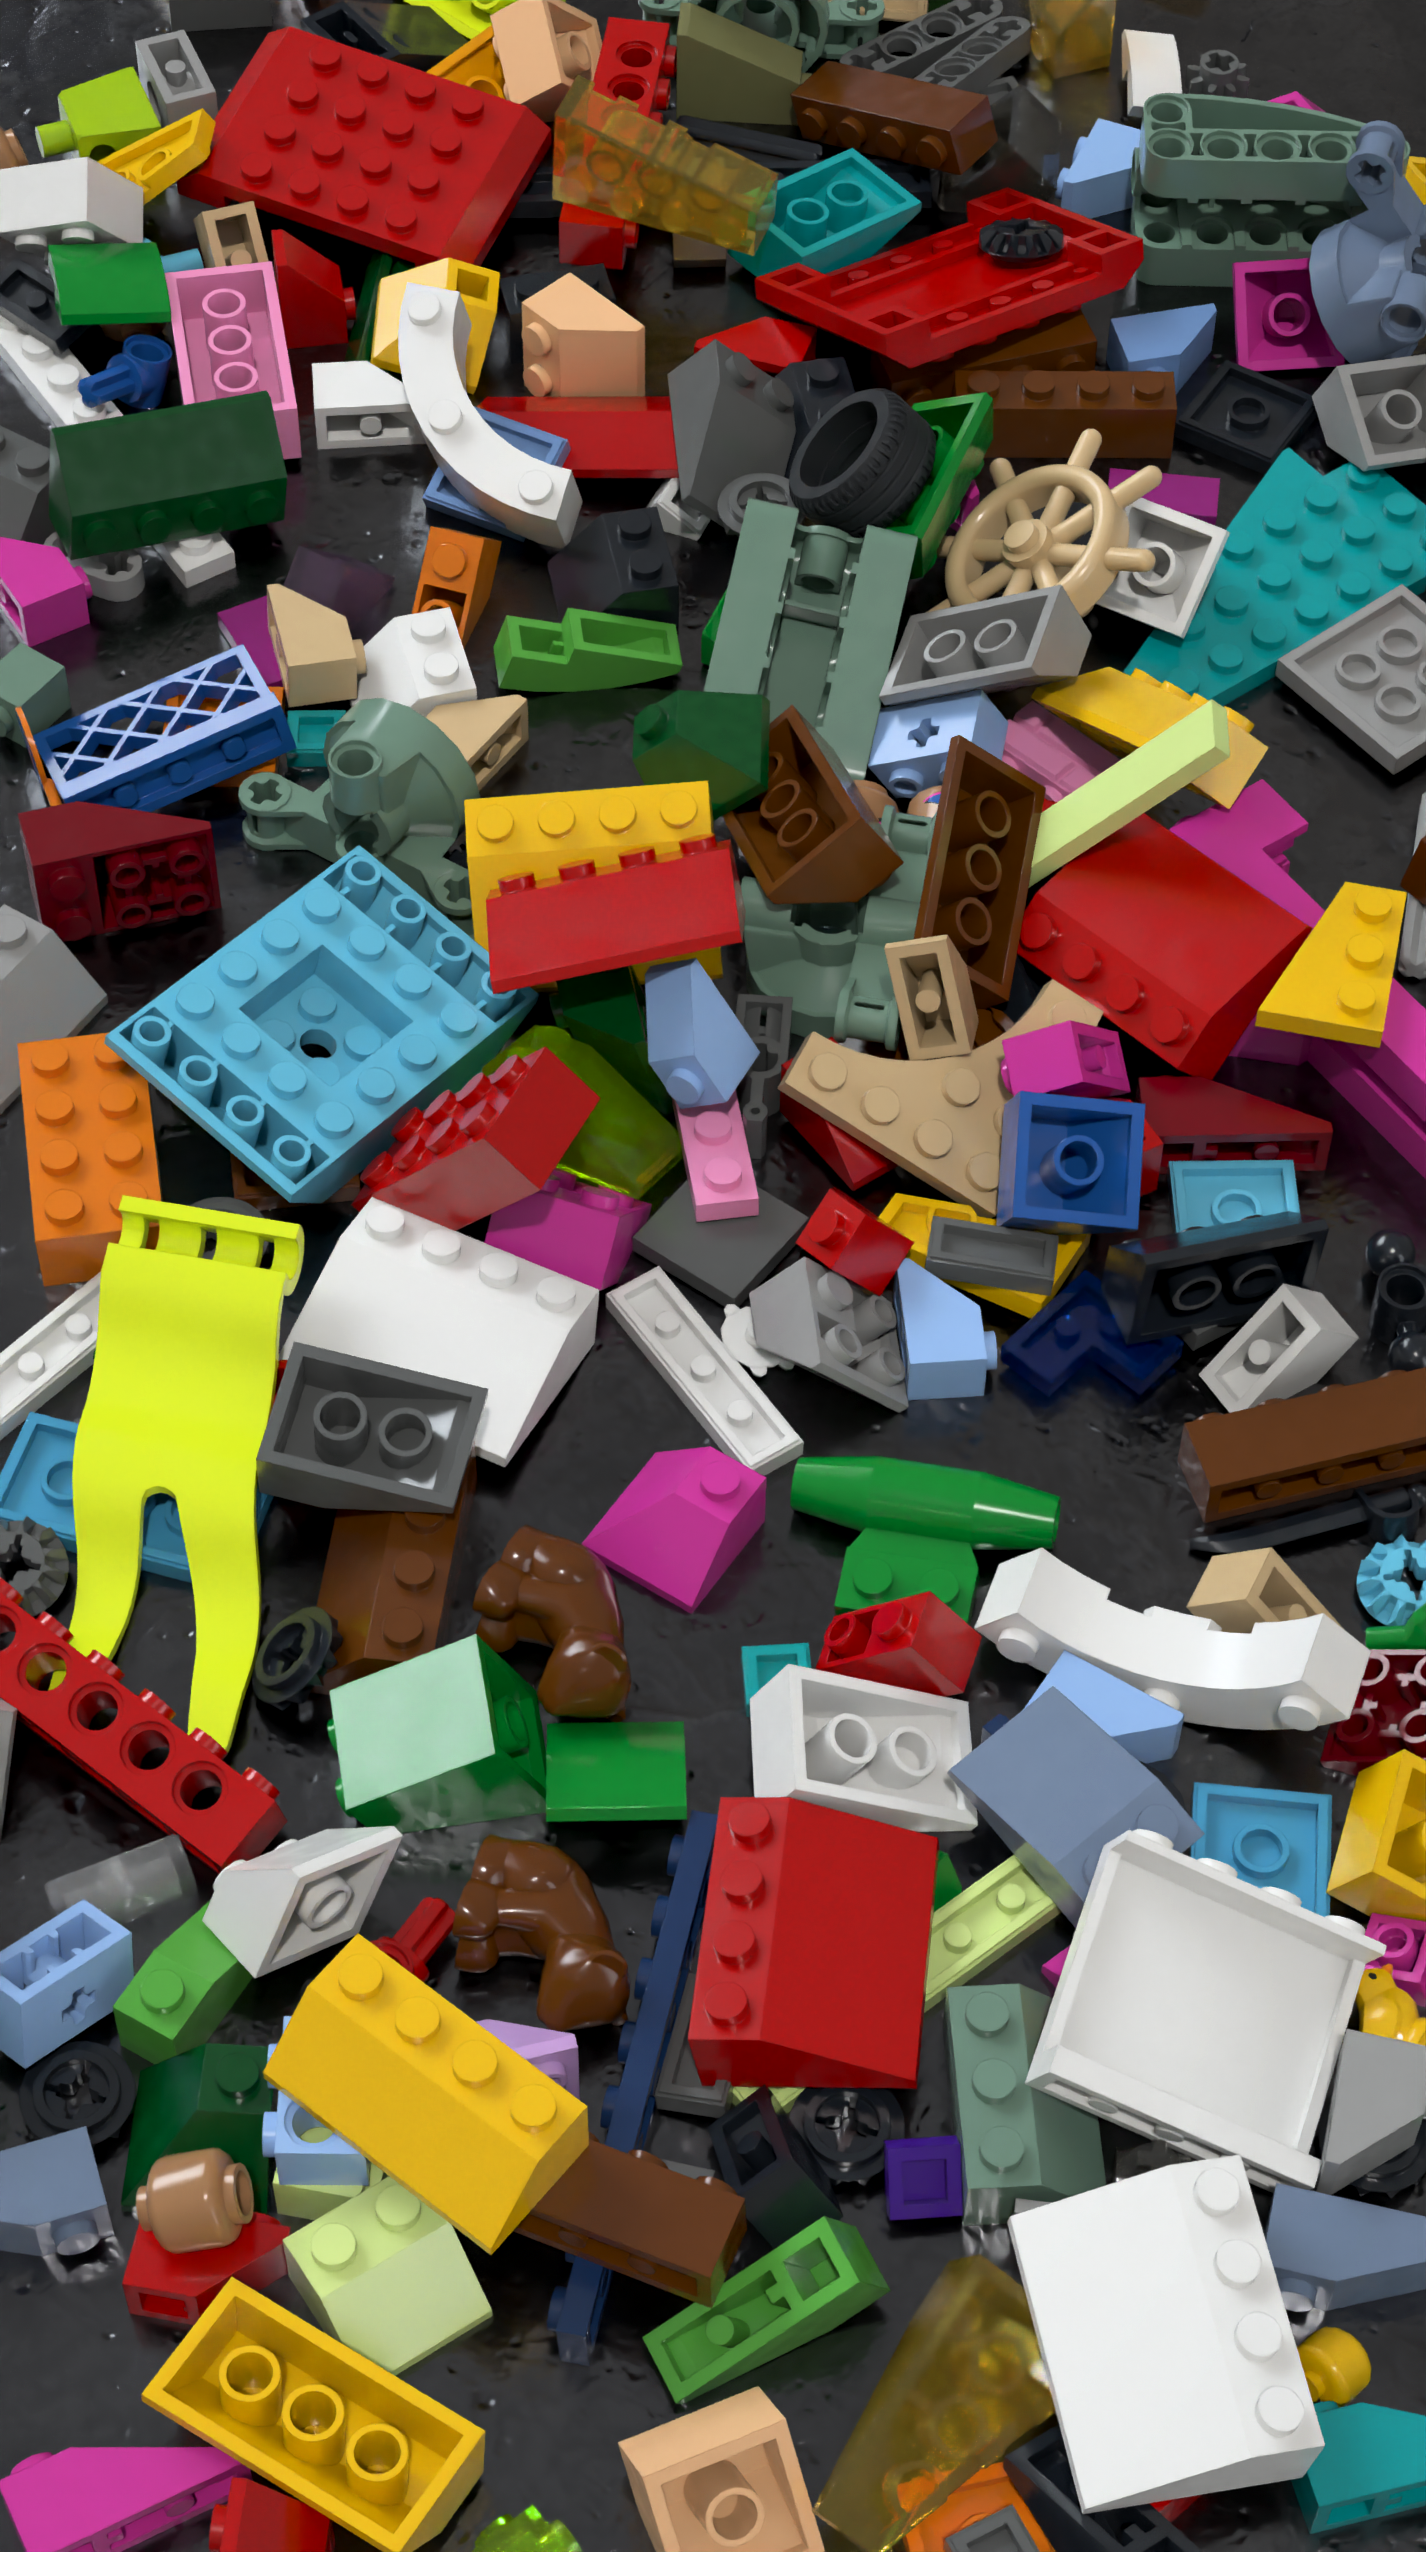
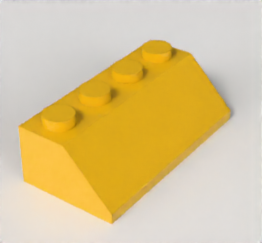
M1111 667L1037 687L1031 696L1036 702L1120 759H1123L1209 702V700L1196 693L1190 696L1168 681L1164 680L1161 683L1138 668H1135L1132 674L1128 675ZM1224 706L1227 709L1230 757L1183 788L1230 809L1269 747L1250 734L1255 726L1250 720L1231 708Z
M359 1933L307 1986L263 2071L265 2080L490 2255L496 2251L589 2146L587 2105Z
M231 2277L141 2394L142 2402L382 2552H413L440 2534L484 2472L485 2430L234 2277Z

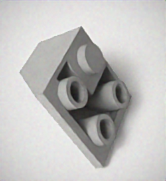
M805 1256L749 1293L756 1346L898 1413L909 1407L904 1381L905 1367L900 1357L895 1327L897 1317L892 1303L886 1298L874 1294L844 1278L841 1274L831 1271Z

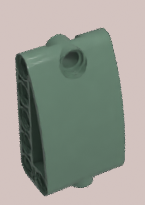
M1160 93L1149 97L1143 107L1139 148L1134 147L1132 156L1131 193L1133 203L1129 234L1143 239L1144 260L1133 275L1139 281L1150 285L1233 287L1232 263L1310 258L1312 244L1322 230L1368 210L1346 177L1347 163L1350 157L1357 152V135L1361 127L1366 123L1327 112L1248 98L1182 93ZM1406 140L1403 173L1405 177L1410 154V146Z
M749 497L704 691L763 695L770 701V723L793 705L834 749L852 780H864L882 702L879 695L889 671L918 536L867 525L864 537L854 538L834 527L824 525L803 526L798 524V508Z

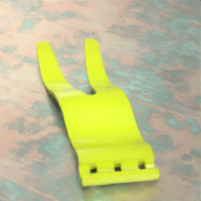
M122 1195L118 1209L122 1214V1233L118 1244L108 1242L101 1269L98 1332L89 1392L78 1425L74 1445L72 1489L77 1545V1589L74 1612L69 1631L73 1634L74 1638L69 1645L85 1657L94 1649L110 1661L113 1659L129 1624L137 1595L142 1561L145 1503L148 1497L157 1493H164L173 1497L177 1502L192 1579L196 1614V1656L191 1686L187 1734L190 1735L197 1727L216 1740L228 1753L232 1745L242 1703L253 1673L259 1646L261 1574L256 1522L258 1480L256 1458L273 1408L278 1370L284 1296L292 1294L300 1276L304 1256V1232L300 1224ZM150 1222L159 1223L160 1226L159 1239L155 1250L145 1249ZM207 1232L217 1233L216 1250L213 1260L202 1258ZM264 1241L274 1243V1257L270 1269L260 1268ZM55 1670L53 1672L49 1690L58 1687L62 1683L66 1670Z

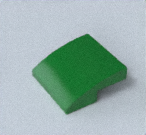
M156 242L48 245V267L55 285V307L61 325L171 322L167 283Z
M684 1721L547 1723L546 1822L687 1820Z

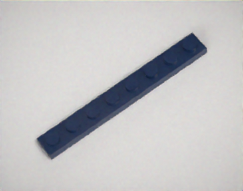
M692 1810L686 1835L675 1834L671 1842L667 1862V1875L674 1877L670 1896L659 1895L655 1903L651 1922V1937L658 1938L653 1959L642 1957L634 1990L635 2000L642 2001L637 2022L626 2020L623 2025L617 2057L618 2063L625 2064L620 2086H608L601 2111L600 2126L603 2129H608L605 2145L625 2153L633 2149L645 2151L656 2108L654 2097L687 1978L691 1971L704 1920L717 1814ZM565 2252V2261L573 2263L568 2286L557 2285L554 2289L548 2312L547 2330L556 2332L560 2361L590 2366L614 2271Z

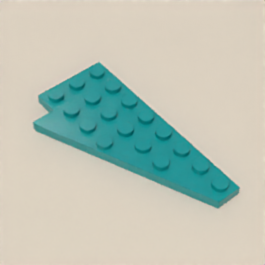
M1288 447L1281 452L1226 530L1230 532V535L1184 639L1155 628L1123 673L1131 675L1134 669L1138 668L1161 683L1165 680L1174 684L1190 696L1196 693L1209 701L1214 700L1221 706L1228 704L1275 677L1277 660L1399 585L1403 584L1416 596L1426 591V505L1383 469L1363 471L1353 463L1348 462L1322 476Z

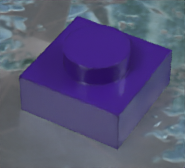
M956 2135L884 2140L886 2212L890 2221L963 2216L961 2144Z

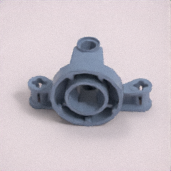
M1380 120L1368 122L1361 127L1356 138L1357 152L1350 157L1346 166V177L1368 210L1322 230L1312 244L1309 263L1312 295L1321 322L1335 348L1350 364L1411 356L1418 345V341L1426 334V204L1423 205L1403 175L1405 138L1402 131L1396 125Z

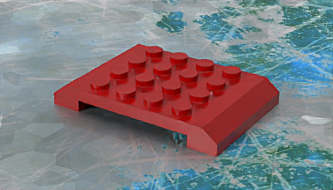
M289 26L267 34L214 119L216 124L209 156L200 166L192 169L176 182L178 194L217 208L229 206L232 199L241 203L254 201L256 208L414 262L415 268L448 257L481 266L552 144L551 129L527 106Z
M1007 187L968 201L967 223L823 274L800 263H795L754 278L756 299L787 315L911 369L929 361L940 362L948 360L954 356V352L972 345L993 343L997 340L998 335L1011 330L1033 328L1040 323V319L1056 313L1075 312L1085 302L1124 288L1144 260L1143 239ZM1012 217L1016 219H1027L1030 217L1031 220L1036 221L1047 220L1051 224H1055L1063 229L1064 248L1053 254L1052 257L1039 262H1004L992 258L988 253L979 248L980 229L996 220L1007 221Z

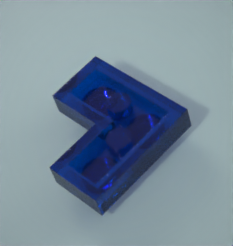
M1085 1270L1002 1344L1000 1360L1048 1397L1089 1359L1095 1361L1141 1395L1181 1358L1184 1342L1176 1336L1126 1345L1100 1287L1101 1281Z

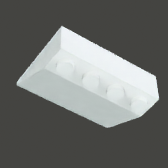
M371 1197L340 1236L279 1353L278 1361L288 1360L295 1341L487 1388L488 1397L475 1438V1454L506 1467L594 1345L599 1290Z
M1241 2154L1164 2166L1009 2217L1007 2224L1082 2514L1298 2479L1305 2475L1325 2447V2443Z

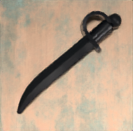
M1414 1483L1407 1490L1404 1487H1398L1369 1496L1361 1487L1353 1489V1499L1245 1529L1191 1538L1189 1541V1551L1234 1553L1263 1549L1358 1522L1363 1523L1367 1534L1374 1541L1383 1545L1393 1543L1401 1534L1409 1541L1418 1529L1419 1509L1426 1506V1485Z

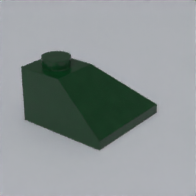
M677 690L658 703L648 705L634 717L632 761L644 785L708 781L713 821L768 790L770 701L759 694Z
M630 965L556 981L558 993L549 995V1001L559 1030L570 1028L581 1052L663 1114L673 1113L672 1097L648 1063L646 995L633 966Z
M205 2043L140 2071L120 2204L122 2211L137 2212V2190L140 2186L147 2185L149 2172L156 2160L170 2154L219 2148L229 2154L234 2163H242L246 2167L253 2189V2212L269 2215L275 2157H263L262 2128L264 2112H277L279 2090L268 2089L267 2080L264 2079L263 2071L267 2065L268 2046Z

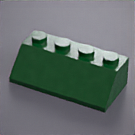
M267 391L50 428L49 518L70 560L284 521L287 473L271 397Z

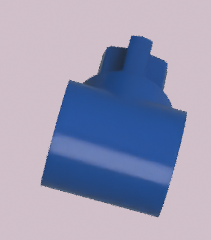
M138 334L126 338L122 353L113 356L109 360L106 370L79 381L77 390L82 395V403L87 407L93 408L119 398L125 404L136 408L148 409L157 407L161 404L172 358L171 347L163 340L150 335Z

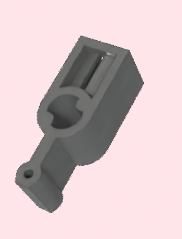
M737 995L736 1017L760 1051V1054L736 1088L740 1112L743 1113L742 1122L750 1159H762L765 1155L767 1117L780 1110V1090L777 1088L781 1083V1064L790 1058L793 997ZM761 1010L767 1011L766 1027L760 1026Z

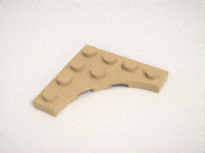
M1052 979L1043 986L1032 1005L1022 1017L1005 1033L991 1042L973 1049L969 1054L932 1060L903 1061L880 1058L834 1043L813 1031L804 1039L777 1089L957 1203L971 1206L978 1216L993 1218L997 1214L1004 1105L1013 1098V1095L1007 1090L1001 1074V1062L1005 1059L1002 1040L1069 1020L1097 1026L1104 1011Z

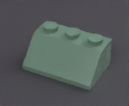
M1019 1983L947 1987L943 2035L953 2135L957 2136L961 2144L963 2226L1007 2224L1009 2217L1013 2216L1016 2198L1053 2203L1106 2186L1098 2116L1025 2084L1053 1998Z

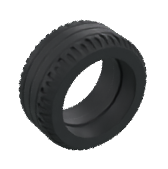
M873 388L854 393L831 408L815 424L799 447L789 476L791 500L799 511L815 525L834 527L854 538H863L867 525L886 529L915 501L930 476L936 453L934 431L929 423L899 395L888 389Z

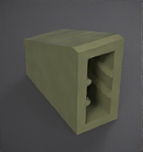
M681 2L677 29L676 119L679 116L687 115L711 121L798 126L790 94L812 75V73H802L803 51L695 4Z

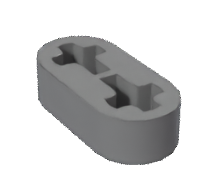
M57 532L52 533L46 538L43 544L60 548L72 567H82L89 579L94 596L108 601L123 602L136 598L144 589L145 579L142 558L133 549L70 560Z

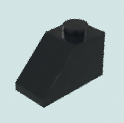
M765 2084L707 2127L725 2182L737 2192L738 2196L745 2198L746 2218L774 2249L823 2216L838 2221L844 2217L829 2177L775 2095Z

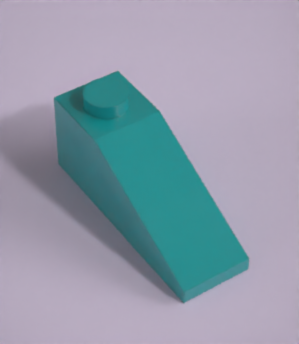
M1323 2401L1313 2404L1325 2447L1302 2478L1291 2480L1309 2534L1426 2506L1425 2415L1364 2402L1340 2408L1334 2401Z

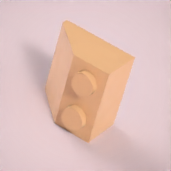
M518 0L490 15L495 35L493 37V48L501 61L506 82L503 86L506 100L527 106L543 122L584 118L602 47L597 19L562 0Z
M571 272L522 302L524 386L535 397L645 396V326Z
M759 2386L618 2442L638 2511L656 2552H825L786 2418Z

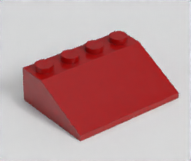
M1143 813L1071 860L1037 891L1024 911L1017 953L1049 977L1104 1011L1103 1016L1176 1069L1192 1076H1201L1212 1080L1313 928L1149 815Z
M702 834L679 841L680 850L656 855L654 846H647L618 854L620 863L596 868L594 859H585L559 866V876L535 880L534 872H523L498 879L499 888L490 890L486 898L490 982L493 994L743 942L746 910L731 840L716 842L715 834Z
M720 1797L688 2032L689 2046L702 2086H714L716 2080H727V2082H731V2085L735 2087H761L765 2084L767 2087L917 2089L938 1869V1852L940 1848L938 1837L791 1797Z

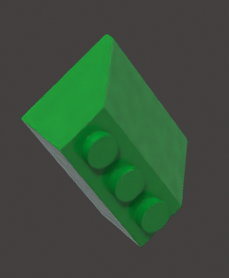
M986 392L913 403L911 407L929 423L934 431L936 453L932 471L922 491L910 507L886 528L918 536L909 579L923 578L925 573L934 565L937 558V549L948 527L957 519L961 509L960 503L972 480L980 473L983 467V458L993 440V398Z

